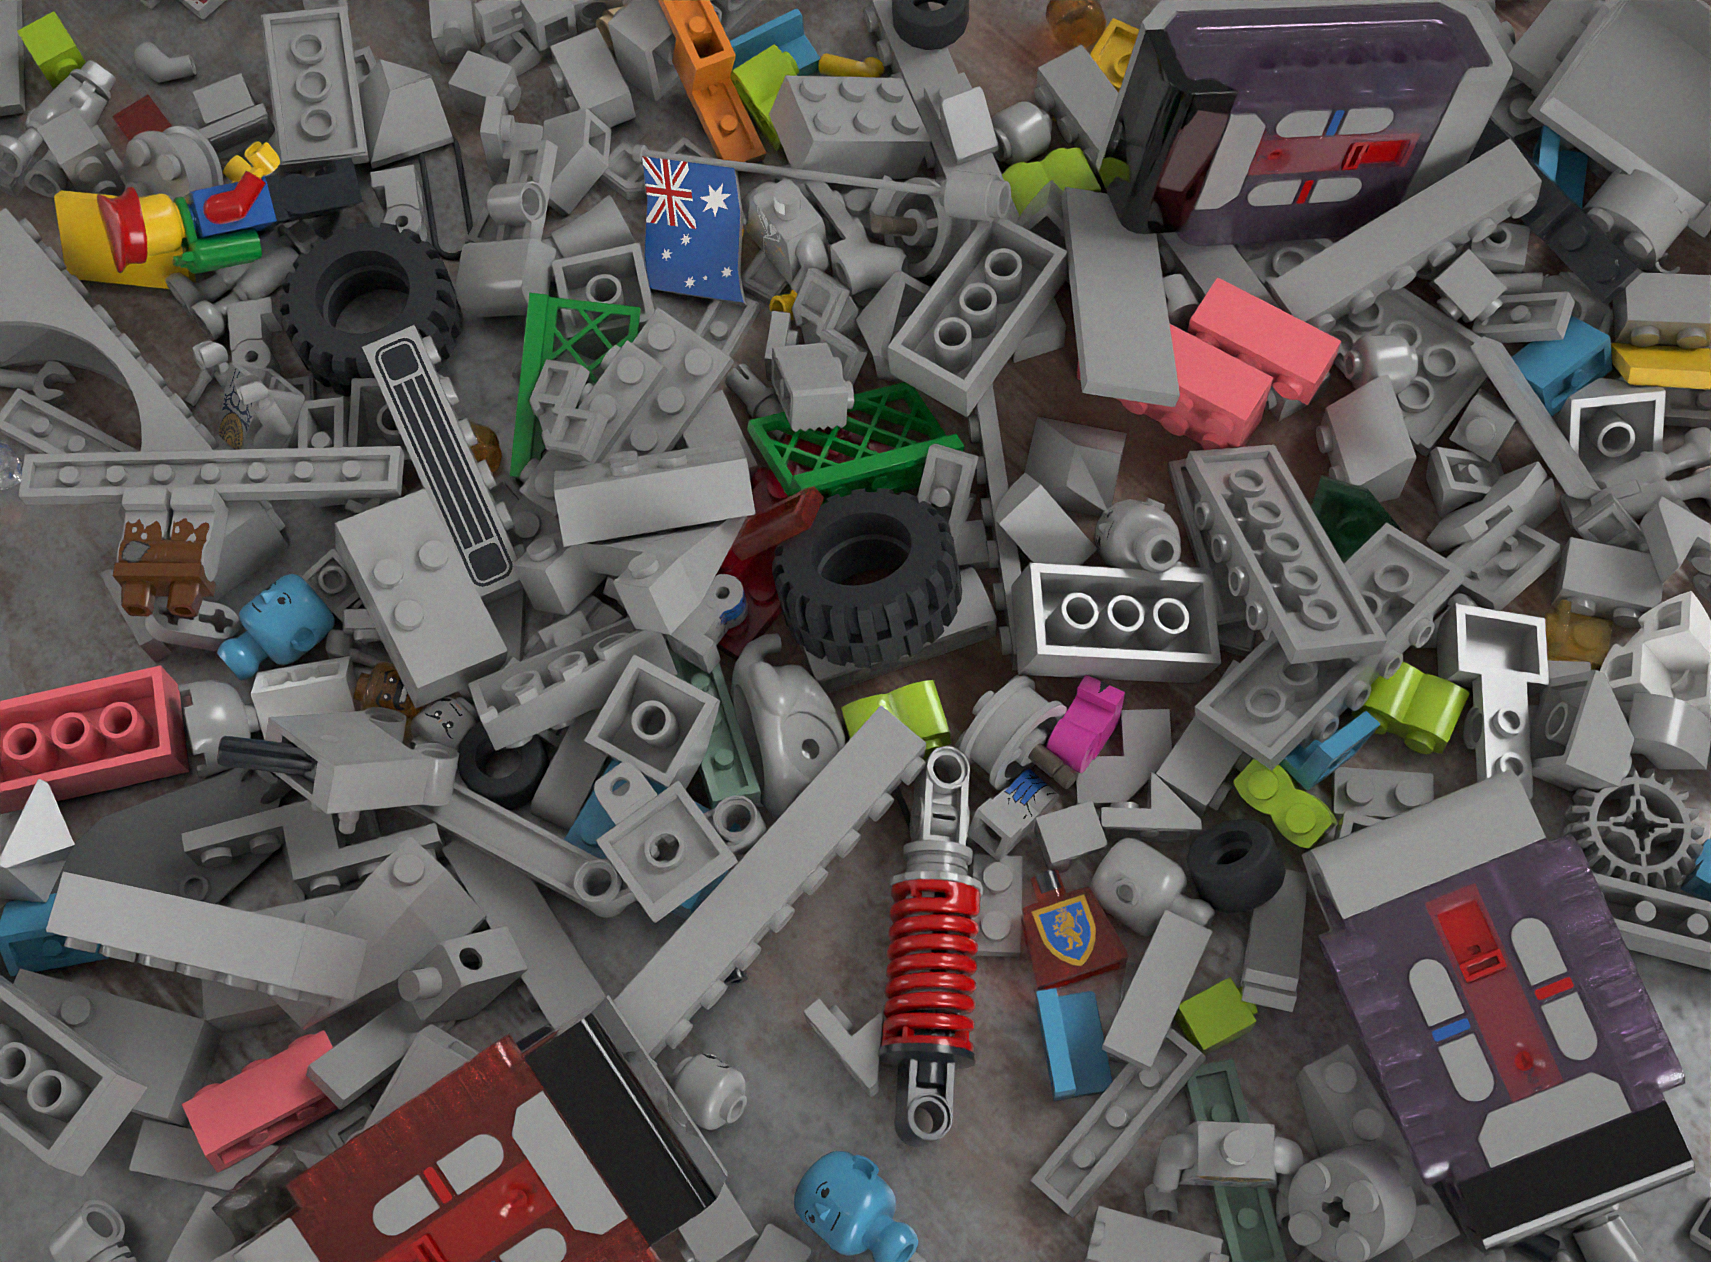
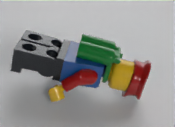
M256 141L244 153V156L252 164L253 168L239 155L234 156L225 166L223 174L232 181L229 184L195 190L184 197H175L173 201L168 195L163 193L138 197L136 190L132 186H129L120 196L111 199L98 194L97 204L118 273H122L129 264H143L146 262L147 257L175 252L180 246H182L183 254L172 257L173 265L187 268L194 274L252 263L255 260L261 259L262 249L256 231L270 229L279 224L341 213L363 202L352 158L333 161L316 171L314 177L308 178L301 174H290L279 180L278 174L265 176L278 168L280 164L278 154L268 142L262 145L261 142Z

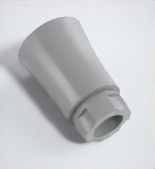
M610 194L589 211L551 232L552 237L541 240V242L556 249L555 260L636 243ZM552 271V277H551V280H552L553 283L556 282V281H555V276H554V271Z

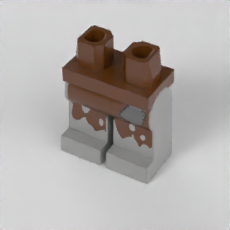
M124 487L122 506L126 510L122 540L117 550V563L114 564L112 575L122 587V608L130 616L149 617L153 614L155 597L168 596L167 609L171 614L179 617H197L203 597H214L216 586L214 578L219 566L229 508L216 488H172V493H170L167 487Z

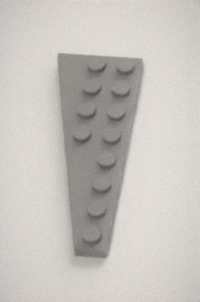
M1206 165L1188 185L1194 194L1197 192ZM1242 185L1237 197L1218 209L1206 210L1271 295V281L1334 243L1275 205L1253 206L1249 204L1245 195L1246 186ZM1403 287L1398 290L1389 288L1376 296L1375 302L1366 310L1357 314L1349 312L1336 320L1335 326L1327 332V334L1341 340L1334 364L1343 373L1345 355L1352 350L1355 341L1361 336L1399 335L1408 342L1409 346L1415 349L1418 360L1416 377L1407 385L1404 391L1396 394V398L1412 446L1425 457H1427L1489 379V376L1471 351V346L1481 337L1458 322L1453 321L1450 317Z

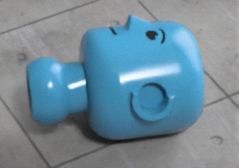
M287 574L278 578L243 606L239 612V620L246 631L238 638H229L221 643L217 654L240 680H246L255 675L259 664L268 656L279 665L291 664L298 660L328 635V632L333 629L335 618L324 601L302 577L296 574Z
M833 1151L818 1159L804 1174L795 1191L794 1208L801 1220L830 1245L831 1250H835L842 1255H856L869 1249L872 1251V1257L875 1262H908L917 1249L918 1237L910 1225L893 1220L896 1211V1197L888 1184L878 1176V1166L864 1156L853 1155L846 1151Z

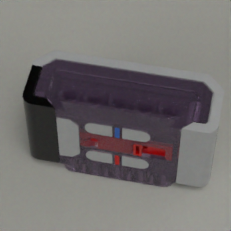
M1161 0L1142 21L1098 154L1096 167L1119 222L1128 231L1136 234L1176 232L1181 240L1193 246L1346 237L1466 165L1512 75L1513 68L1481 10L1462 0Z
M1509 769L1302 854L1313 891L1330 928L1329 931L1319 934L1317 937L1336 985L1423 1183L1426 1187L1437 1182L1441 1183L1448 1202L1471 1245L1487 1256L1696 1173L1691 1154L1663 1095L1664 1092L1685 1084V1076L1680 1062L1580 845L1571 834L1548 842L1528 796L1513 770Z

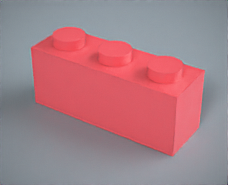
M1218 277L1191 317L1187 332L1272 376L1271 386L1274 387L1279 395L1289 400H1299L1306 405L1309 404L1332 367L1341 344V340Z
M324 1030L315 1035L307 1034L297 1038L288 1046V1049L269 1059H258L249 1063L242 1069L240 1074L221 1084L214 1083L203 1087L195 1093L192 1099L181 1104L205 1157L217 1173L339 1109L306 1076L308 1065L333 1048Z

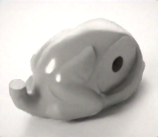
M778 633L762 635L746 644L734 666L730 694L761 791L760 803L778 820L845 746V736L830 697L825 693L817 680L802 666H771L763 662V658L767 654L781 651V638Z

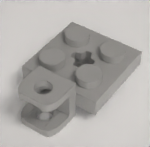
M622 762L594 783V791L598 801L616 824L615 827L595 841L654 923L738 863L734 854L679 780L657 795L636 766L629 762ZM620 780L627 781L625 784H623L618 789L612 792V788L616 782ZM666 841L670 846L679 843V848L675 852V858L668 862L666 860L661 862L655 860L660 855L658 846Z

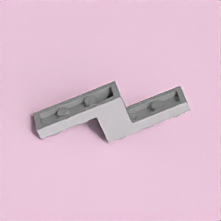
M309 800L181 834L184 852L197 866L203 865L209 868L226 865L232 861V857L249 852L253 854L271 853L278 850L282 843H286L293 881L304 894L311 893L314 896L334 893L340 889L341 884L356 880L364 882L409 836L415 839L436 860L445 856L441 848L446 846L445 837L435 822L346 847L343 833L339 830L340 819L338 818V813L326 814L325 812H315L312 810V802Z

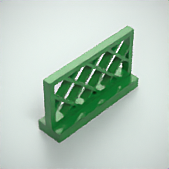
M529 292L510 477L520 479L521 472L528 462L533 458L541 460L542 454L546 450L541 436L543 430L540 421L534 415L529 402L546 359L555 360L568 350L578 364L590 372L589 377L596 384L598 379L592 372L601 365L606 353L587 367L572 346L593 330L610 350L613 346L597 326L611 315L630 317L629 333L616 345L622 348L627 340L632 343L639 333L641 307L549 297L548 294ZM558 309L578 311L588 323V326L567 341L556 328ZM586 312L600 313L601 315L592 321ZM556 335L563 345L554 352Z
M906 382L854 394V406L852 409H847V412L859 410L874 417L870 425L847 417L846 425L841 429L863 436L864 439L861 446L836 438L840 430L838 425L832 429L830 435L817 430L814 431L811 428L807 431L800 428L795 432L792 430L785 412L749 420L747 431L788 496L785 508L793 521L803 518L804 511L814 504L819 507L826 503V498L836 494L844 497L851 495V490L864 488L866 492H876L877 488L891 489L895 494L920 487L929 446L938 444L962 452L965 446L957 434L948 436L945 434L916 389ZM904 398L912 411L909 415L887 407L886 404L887 402ZM881 418L903 426L904 429L901 436L877 428L879 419ZM911 429L928 435L931 440L919 443L908 439L907 435ZM778 430L793 437L789 445L770 439L766 432ZM799 439L824 447L820 457L795 448ZM870 439L895 449L878 453L867 449ZM831 449L855 459L838 464L826 458ZM791 460L814 470L792 475L787 464Z

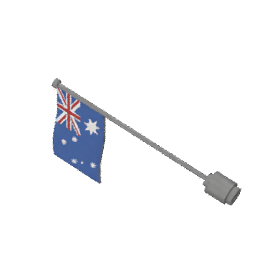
M636 144L632 151L633 160L643 163L647 193L645 262L650 288L655 291L740 304L747 303L743 293L741 278L743 211L737 171L939 196L940 205L944 206L945 212L949 217L992 222L995 218L1003 219L1008 213L1011 201L1009 182L1001 181L998 175L954 170L948 179L945 178L942 181L940 187L651 151L648 150L646 145Z

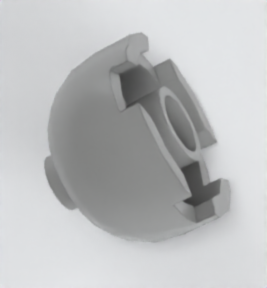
M199 680L179 684L180 697L190 695L192 704L183 707L192 754L203 753L205 761L204 765L196 766L198 778L220 774L233 769L234 767L218 764L219 741L223 736L251 739L250 733L259 731L254 704L244 705L238 691L225 682Z

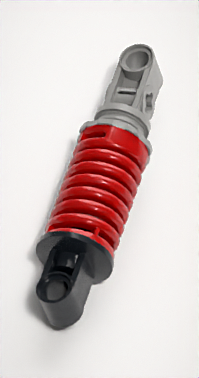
M950 746L934 750L925 760L926 765L914 780V802L910 818L911 843L903 847V860L907 862V871L891 877L888 887L891 888V897L895 903L891 906L889 917L893 924L888 931V938L891 944L887 949V957L890 962L886 968V976L889 981L885 986L884 993L888 1001L885 1003L883 1010L886 1019L882 1026L881 1047L878 1049V1057L884 1063L898 1066L894 1126L901 1141L912 1147L926 1146L944 1137L949 1132L953 1123L955 1070L972 1067L976 1062V1055L973 1053L974 1045L969 1040V1033L973 1031L975 1022L970 1017L964 1015L972 1013L976 1006L975 1000L968 996L976 990L977 984L970 977L977 971V963L971 957L978 951V944L972 938L979 932V925L972 918H975L980 913V897L983 895V887L979 880L967 875L968 865L972 863L973 855L972 849L966 846L970 817L968 806L970 764L967 757L960 750ZM933 766L945 769L950 776L951 783L940 781L934 774ZM916 1108H922L930 1114L933 1121L930 1133L923 1132L916 1126L914 1121Z

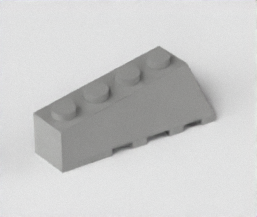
M627 617L468 683L481 722L495 750L503 747L509 749L520 747L529 742L536 733L548 728H565L573 724L579 715L594 709L602 710L634 654L674 676L677 675L662 633L636 629L630 617Z
M1349 1044L1303 1067L1296 1076L1295 1082L1314 1144L1317 1145L1320 1157L1354 1144L1375 1146L1387 1152L1401 1166L1398 1169L1406 1186L1411 1184L1415 1194L1416 1214L1408 1235L1395 1246L1365 1262H1411L1460 1235L1459 1229Z

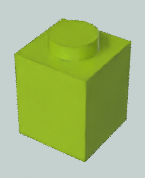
M55 11L17 30L53 90L73 70H80L86 63Z
M1231 977L1180 1003L1174 1016L1187 1041L1201 1051L1204 1056L1251 1032L1257 1022L1254 1017L1258 1012L1256 1004L1241 1001L1243 986L1237 988Z

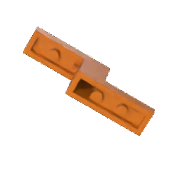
M658 0L676 38L672 63L717 158L746 163H757L764 160L766 151L731 80V72L736 54L710 0Z

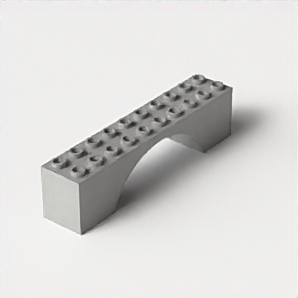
M7 208L0 211V369L10 370L23 366L45 365L47 361H55L65 366L91 370L114 380L134 394L141 421V452L221 450L216 439L202 423L199 424L192 416L193 413L176 393L173 394L166 386L167 383L151 363L147 364L141 357L142 354L125 333L122 334L115 327V322L104 308L92 300L90 293L75 275H71L55 251L41 241V236L26 218L18 222ZM268 500L224 501L229 508L219 566L214 578L216 583L214 597H203L204 601L215 603L289 546L279 532L286 526L274 512ZM121 506L117 514L124 522L126 510Z

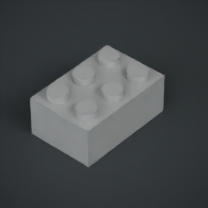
M785 76L769 113L793 169L872 179H883L884 175L891 179H911L914 177L932 142L902 78Z

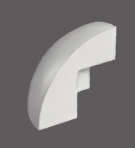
M1692 591L1670 598L1643 614L1638 619L1641 629L1625 646L1622 647L1617 643L1613 645L1602 664L1600 672L1605 673L1617 701H1633L1634 693L1668 696L1691 704L1711 721V620L1698 598Z

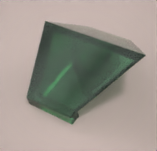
M1321 475L1311 503V509L1343 564L1386 523L1399 531L1402 530L1368 488Z

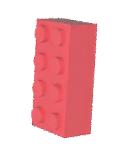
M1170 324L1180 397L1175 407L1115 399L1121 401L1122 405L1130 412L1138 415L1145 414L1160 422L1168 432L1177 436L1184 435L1200 443L1204 450L1245 447L1262 420L1273 377ZM1078 359L1077 379L1081 380Z
M161 665L0 701V814L24 809L38 778L48 782L57 802L189 772L178 684Z

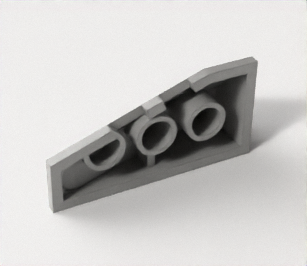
M409 836L369 875L324 927V929L368 940L353 1001L332 997L330 1006L325 1007L299 1000L296 1001L273 995L269 996L305 1030L360 1001L361 997L390 982L392 984L397 982L404 971L412 969L438 944L445 940L470 935L487 916L453 876L415 839Z

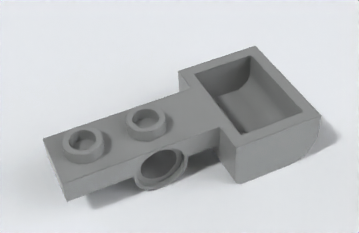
M547 139L513 143L506 184L493 186L487 197L489 214L498 224L496 241L467 243L462 247L455 285L458 303L465 311L477 317L527 315L529 292L549 294L553 271L552 261L555 260L556 249L541 242L558 146Z
M1455 604L1443 615L1438 627V677L1460 687L1473 689V707L1468 711L1464 721L1463 739L1468 749L1476 750L1477 782L1511 769L1519 778L1528 799L1533 797L1528 697L1532 698L1549 685L1545 618Z

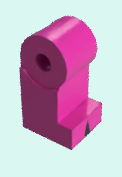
M1085 675L1078 686L1075 699L1064 717L1056 724L1046 748L1061 759L1064 765L1067 764L1070 768L1082 774L1091 761L1096 759L1119 724L1125 692Z

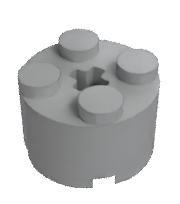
M1624 168L1617 169L1608 177L1582 210L1641 271L1649 270L1658 262L1687 226L1689 215L1686 208L1682 213L1679 212L1674 204L1679 196L1669 185L1656 176L1638 169H1634L1630 175L1621 174Z
M1354 1144L1335 1150L1303 1164L1294 1176L1288 1195L1290 1215L1288 1229L1290 1235L1296 1243L1306 1246L1309 1251L1325 1262H1332L1333 1259L1338 1262H1365L1395 1246L1410 1232L1416 1214V1200L1411 1184L1406 1186L1398 1171L1401 1166L1391 1155L1382 1149L1367 1144Z

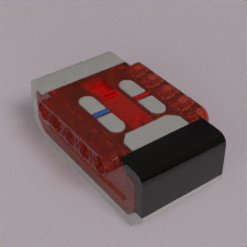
M608 995L584 1009L524 1051L520 1050L510 1033L311 1166L285 1185L297 1204L264 1227L232 1256L236 1262H662L652 1245L708 1208L718 1198L728 1172Z

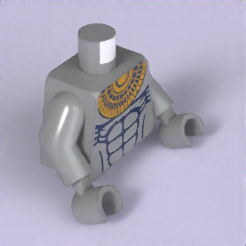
M207 340L193 346L192 353L198 366L202 370L215 366L217 371L214 373V377L224 390L218 435L234 450L288 448L305 396L273 369L232 362L227 364V350L219 343Z
M1197 1121L1177 1130V1134L1167 1136L1160 1145L1153 1174L1154 1184L1149 1185L1144 1190L1147 1219L1152 1220L1153 1214L1159 1210H1167L1169 1222H1174L1178 1218L1175 1189L1179 1184L1278 1188L1279 1192L1276 1195V1222L1279 1227H1283V1217L1289 1216L1288 1195L1290 1185L1298 1169L1304 1164L1302 1150L1295 1141L1277 1137L1273 1124Z

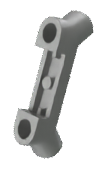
M790 164L783 166L785 168H792ZM771 175L772 182L775 184L783 179H790L799 187L800 192L821 216L825 225L826 239L831 249L832 276L851 289L849 296L868 288L881 290L895 272L902 271L905 274L908 273V256L905 251L899 248L870 243L861 221L858 218L852 219L846 211L842 196L837 190L832 191L827 185L828 182Z

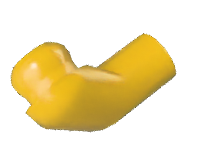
M825 53L821 56L818 64L819 72L830 77L880 78L885 70L883 63L875 57H868L863 62Z

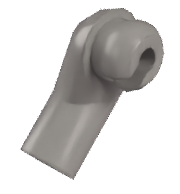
M149 42L140 44L134 50L133 57L137 67L157 82L196 75V67L191 54L168 58L157 49V46Z

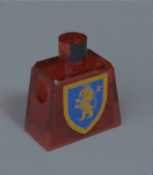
M1057 869L1042 872L1030 879L1038 902L1022 909L1021 923L1035 996L1036 991L1057 988L1058 991L1126 967L1129 957L1127 950L1089 887H1083L1066 893Z

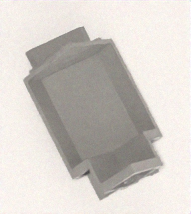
M1551 0L1507 54V58L1513 68L1512 76L1531 88V93L1537 97L1527 112L1612 173L1617 169L1624 168L1621 174L1630 175L1634 169L1648 172L1665 182L1679 196L1674 203L1679 212L1682 213L1686 208L1689 215L1687 226L1704 238L1711 230V6L1703 0Z

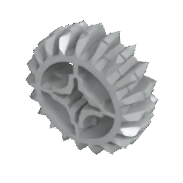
M1631 765L1627 776L1621 781L1620 787L1588 790L1579 788L1574 793L1572 799L1576 805H1570L1565 811V818L1572 823L1568 824L1563 830V836L1576 840L1567 849L1568 855H1582L1584 861L1578 866V869L1588 871L1591 868L1597 874L1665 891L1666 886L1670 889H1675L1683 882L1682 875L1688 876L1695 870L1696 864L1692 859H1697L1703 852L1704 847L1695 840L1704 835L1705 828L1691 823V821L1699 816L1700 808H1685L1683 803L1689 797V791H1680L1677 795L1672 792L1670 788L1673 786V777H1667L1661 783L1655 781L1654 768L1646 769L1641 777H1639L1634 765ZM1610 800H1621V807L1617 810V817H1609L1607 821H1597V814L1601 804ZM1647 807L1652 809L1659 817L1652 814ZM1636 834H1640L1641 838H1636ZM1661 842H1669V850L1665 861L1657 865L1647 866L1646 857L1651 853L1650 847H1656ZM1606 846L1613 848L1619 854L1620 859L1616 857Z

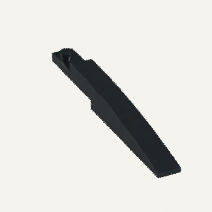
M1417 109L1431 124L1427 109ZM1490 116L1467 163L1511 138L1542 180L1536 205L1519 218L1607 305L1637 278L1642 271L1527 154L1524 148Z

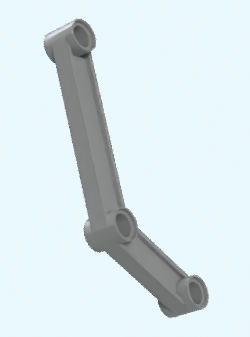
M454 782L451 802L446 805L430 806L420 804L398 807L431 824L436 822L438 827L445 832L588 908L597 916L604 918L614 917L620 914L628 904L637 901V898L608 858H597ZM733 795L726 797L719 802L715 809L704 813L734 856L738 854L746 855L767 832L766 824L757 808L745 796ZM743 818L750 819L749 825L744 830L736 833L730 832L732 825L737 820ZM666 841L658 846L660 855L655 860L658 862L666 860L668 862L675 858V852L679 848V843L673 846L668 845ZM603 881H611L610 888L604 894L593 896V892L598 884Z

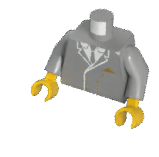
M783 179L776 184L766 182L754 187L745 195L741 203L743 225H746L747 232L792 288L790 294L772 297L769 309L771 312L783 311L790 313L791 321L795 319L792 306L808 268H818L825 272L830 268L825 225L821 216L800 192L797 185L790 179Z

